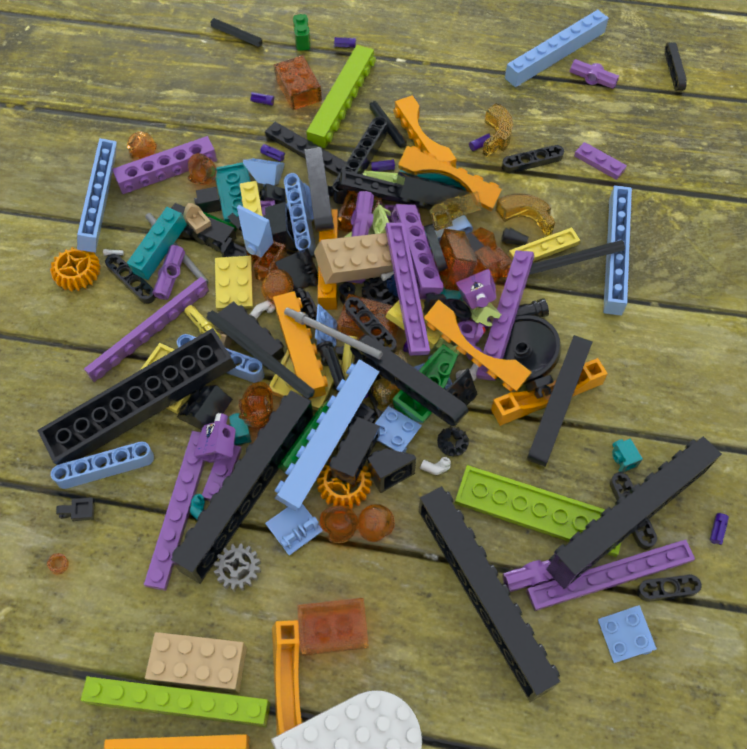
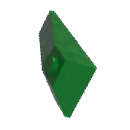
M442 344L418 371L445 389L458 354ZM402 390L393 398L394 409L416 422L424 423L432 414L431 411Z

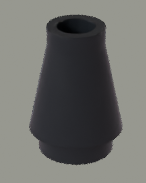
M505 227L501 241L505 242V244L523 246L527 244L529 236L511 227Z

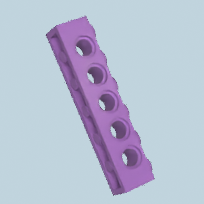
M208 136L113 168L112 170L122 194L211 164L216 162L217 158L215 150Z
M396 204L391 214L392 223H405L420 299H426V293L432 292L440 294L443 291V282L440 280L438 267L435 265L434 255L431 253L429 240L426 238L425 228L420 220V213H418L416 205Z

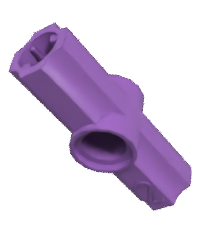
M575 59L570 68V73L585 78V81L590 85L599 83L614 89L619 79V75L604 70L603 66L598 63L590 65Z
M360 191L358 193L356 209L351 218V224L353 225L351 237L368 235L374 218L372 214L374 195L371 192Z
M171 245L169 247L163 266L158 271V279L152 294L159 299H169L175 279L180 274V266L185 255V251L180 246Z
M536 560L524 565L523 568L515 569L502 575L503 582L510 592L529 586L541 585L554 578L546 570L550 564L549 560L543 562Z

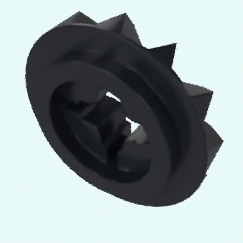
M446 299L445 305L454 311L458 321L466 322L471 318V310L464 302L458 299Z
M450 426L446 429L443 428L440 434H438L437 445L445 455L459 456L467 450L469 438L466 435V431H462L459 427ZM451 435H453L454 439L457 440L455 447L453 446L452 442L449 441Z

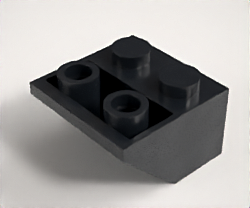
M217 385L203 386L190 394L189 400L180 407V413L177 415V418L202 430L204 425L214 423L216 414H223L233 399Z

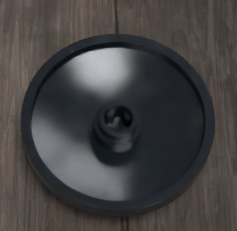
M524 315L515 318L503 359L517 360L531 371L532 374L524 383L528 384L545 377L554 369L561 355V342L556 329L548 321L540 317Z

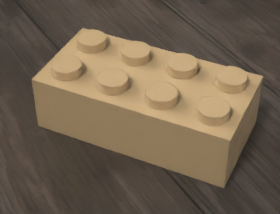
M386 233L321 240L314 250L325 284L381 277V274L393 271Z
M155 632L145 679L152 684L239 693L247 647L244 642Z

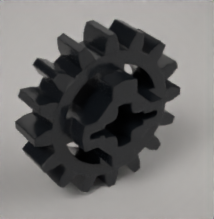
M375 277L374 279L369 278V282L364 281L362 299L365 300V305L370 304V309L377 307V311H380L381 308L387 311L388 306L392 308L394 303L399 300L398 296L389 292L387 280L382 281L381 277Z

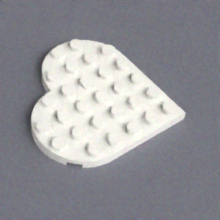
M368 691L355 695L271 739L274 749L422 748L421 730L414 712L401 698L385 691Z

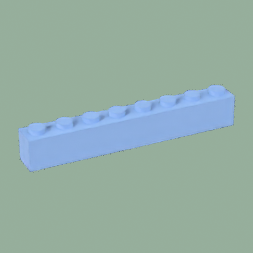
M596 10L508 63L505 79L514 87L519 86L605 33L609 18L599 10Z
M99 138L77 233V250L96 253L113 173L112 169L116 159L117 141Z
M614 186L609 199L607 244L623 240L625 250L606 255L603 309L605 314L622 316L627 305L632 188Z
M360 359L356 364L352 363L346 373L349 376L346 381L342 379L336 389L339 390L337 396L332 395L326 405L329 409L326 413L322 412L316 421L319 423L317 429L314 430L312 428L306 438L309 440L306 447L301 446L296 454V457H298L295 464L291 463L285 472L288 475L285 482L280 481L274 490L277 492L275 499L294 511H297L379 373L378 370Z

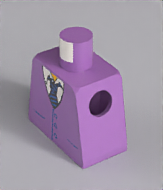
M489 269L456 282L462 299L470 309L486 307L489 302L496 299V285Z
M218 413L214 423L203 426L194 457L209 463L232 458L235 428L226 424L227 415Z

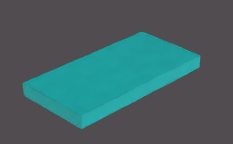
M243 162L213 168L224 221L229 223L231 221L228 219V216L234 213L238 217L237 206L243 207L240 183L251 182L248 169Z

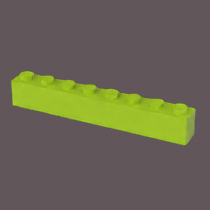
M356 45L307 129V140L322 148H326L328 143H331L334 132L338 131L340 122L344 120L347 109H350L352 100L357 97L359 88L363 86L365 77H368L371 66L375 64L374 49Z
M86 677L80 700L88 705L266 728L271 705L267 699Z

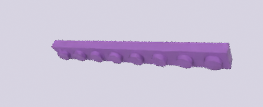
M386 223L385 229L409 355H429L430 347L405 223Z
M515 251L497 310L502 315L499 319L494 318L483 354L503 359L533 263L534 253L531 251ZM483 365L478 367L476 373L478 379L496 381L486 373L488 371Z
M202 277L197 279L85 367L84 370L93 382L102 378L106 372L117 366L121 360L132 354L140 345L146 343L150 337L161 331L170 321L175 320L187 306L204 297L209 291L206 281Z
M192 431L144 582L145 587L164 591L167 589L174 563L171 561L172 553L177 546H180L190 513L191 500L196 494L205 464L204 460L194 457L201 432Z
M685 539L589 569L566 589H563L556 580L528 588L527 594L534 611H538L693 562L695 557Z

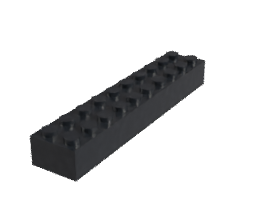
M211 328L37 431L54 464L59 465L87 456L235 368L236 365L215 330Z
M292 390L287 396H283L278 409L271 413L269 422L259 430L257 439L254 443L248 445L244 457L236 462L232 474L224 479L220 491L212 496L208 508L200 513L196 525L187 531L181 546H177L173 551L171 561L179 572L199 584L202 583L214 562L217 561V555H221L223 549L228 545L279 470L278 465L312 419L313 409L309 399Z
M704 436L698 441L693 439L685 446L686 449L683 451L679 450L670 462H664L655 474L652 472L644 479L641 485L638 483L629 491V495H623L619 498L613 508L608 507L604 510L597 521L593 519L589 522L582 533L578 531L574 534L566 546L564 544L559 546L554 551V555L549 559L550 564L546 570L563 589H566L701 477L722 453Z
M441 486L420 497L418 512L529 702H532L556 687L561 682L559 680L560 674L553 664L550 665L547 660V652L543 645L536 642L533 637L535 633L530 624L525 623L522 619L520 607L517 603L513 604L510 599L508 587L499 581L497 569L487 561V554L484 548L476 543V536L471 527L467 528L464 523L465 519L461 510H456L453 505L452 495Z

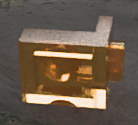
M482 227L472 232L484 245V256L497 248L493 232Z

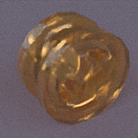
M55 553L49 557L47 566L53 574L58 575L67 570L69 562L63 554ZM59 560L62 566L58 568L54 562Z

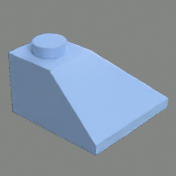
M255 158L243 160V164L255 180L263 184V187L266 183L271 185L279 184L285 163Z
M238 205L237 210L246 250L252 255L262 257L273 244L270 221Z

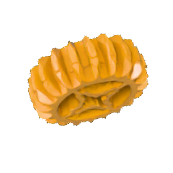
M72 246L70 250L65 249V252H59V257H54V262H51L52 268H50L53 280L59 287H62L64 290L69 289L71 292L74 289L80 291L82 287L86 289L88 284L93 285L92 281L97 280V276L100 275L101 265L94 252L77 250Z
M324 465V471H321L319 474L320 478H317V484H319L317 489L318 492H322L320 494L321 498L326 499V504L328 505L333 502V508L335 509L338 505H341L342 510L345 509V505H349V508L352 509L353 503L359 506L361 504L360 499L365 501L367 499L366 494L371 492L369 488L372 486V481L369 480L371 473L367 472V466L363 467L355 485L347 483V489L345 484H342V480L338 478H333L332 481H329L332 474L331 468L328 465ZM358 483H361L359 488L355 492H350L352 487H355ZM340 491V492H342L344 495H339V494H336V493H334V492Z

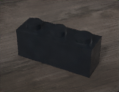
M357 417L355 423L350 424L346 440L343 439L338 449L339 453L337 456H333L329 465L333 477L355 485L380 436L379 425Z

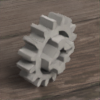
M241 543L238 548L231 544V550L229 551L224 548L225 554L217 555L220 562H214L215 567L218 568L214 571V574L219 576L218 582L220 584L224 582L223 586L225 589L231 586L233 592L236 591L237 587L244 591V585L246 584L252 587L251 580H258L255 573L261 572L260 567H258L261 561L256 559L258 556L257 552L251 553V547L248 546L244 549ZM244 556L251 560V564L245 562ZM224 571L231 573V579L225 576Z

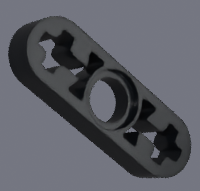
M695 575L644 580L638 586L637 594L640 599L646 602L691 597L701 590L702 584ZM688 581L695 586L692 590L690 587H683L682 589L680 587L688 583ZM664 583H671L675 588V592L673 594L667 593L664 590ZM646 586L648 587V589H655L658 587V591H653L650 594V596L648 592H644L643 590L646 588Z

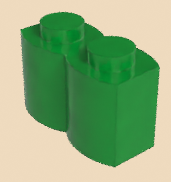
M306 14L294 15L293 25L296 48L298 51L309 50L311 43L308 17Z

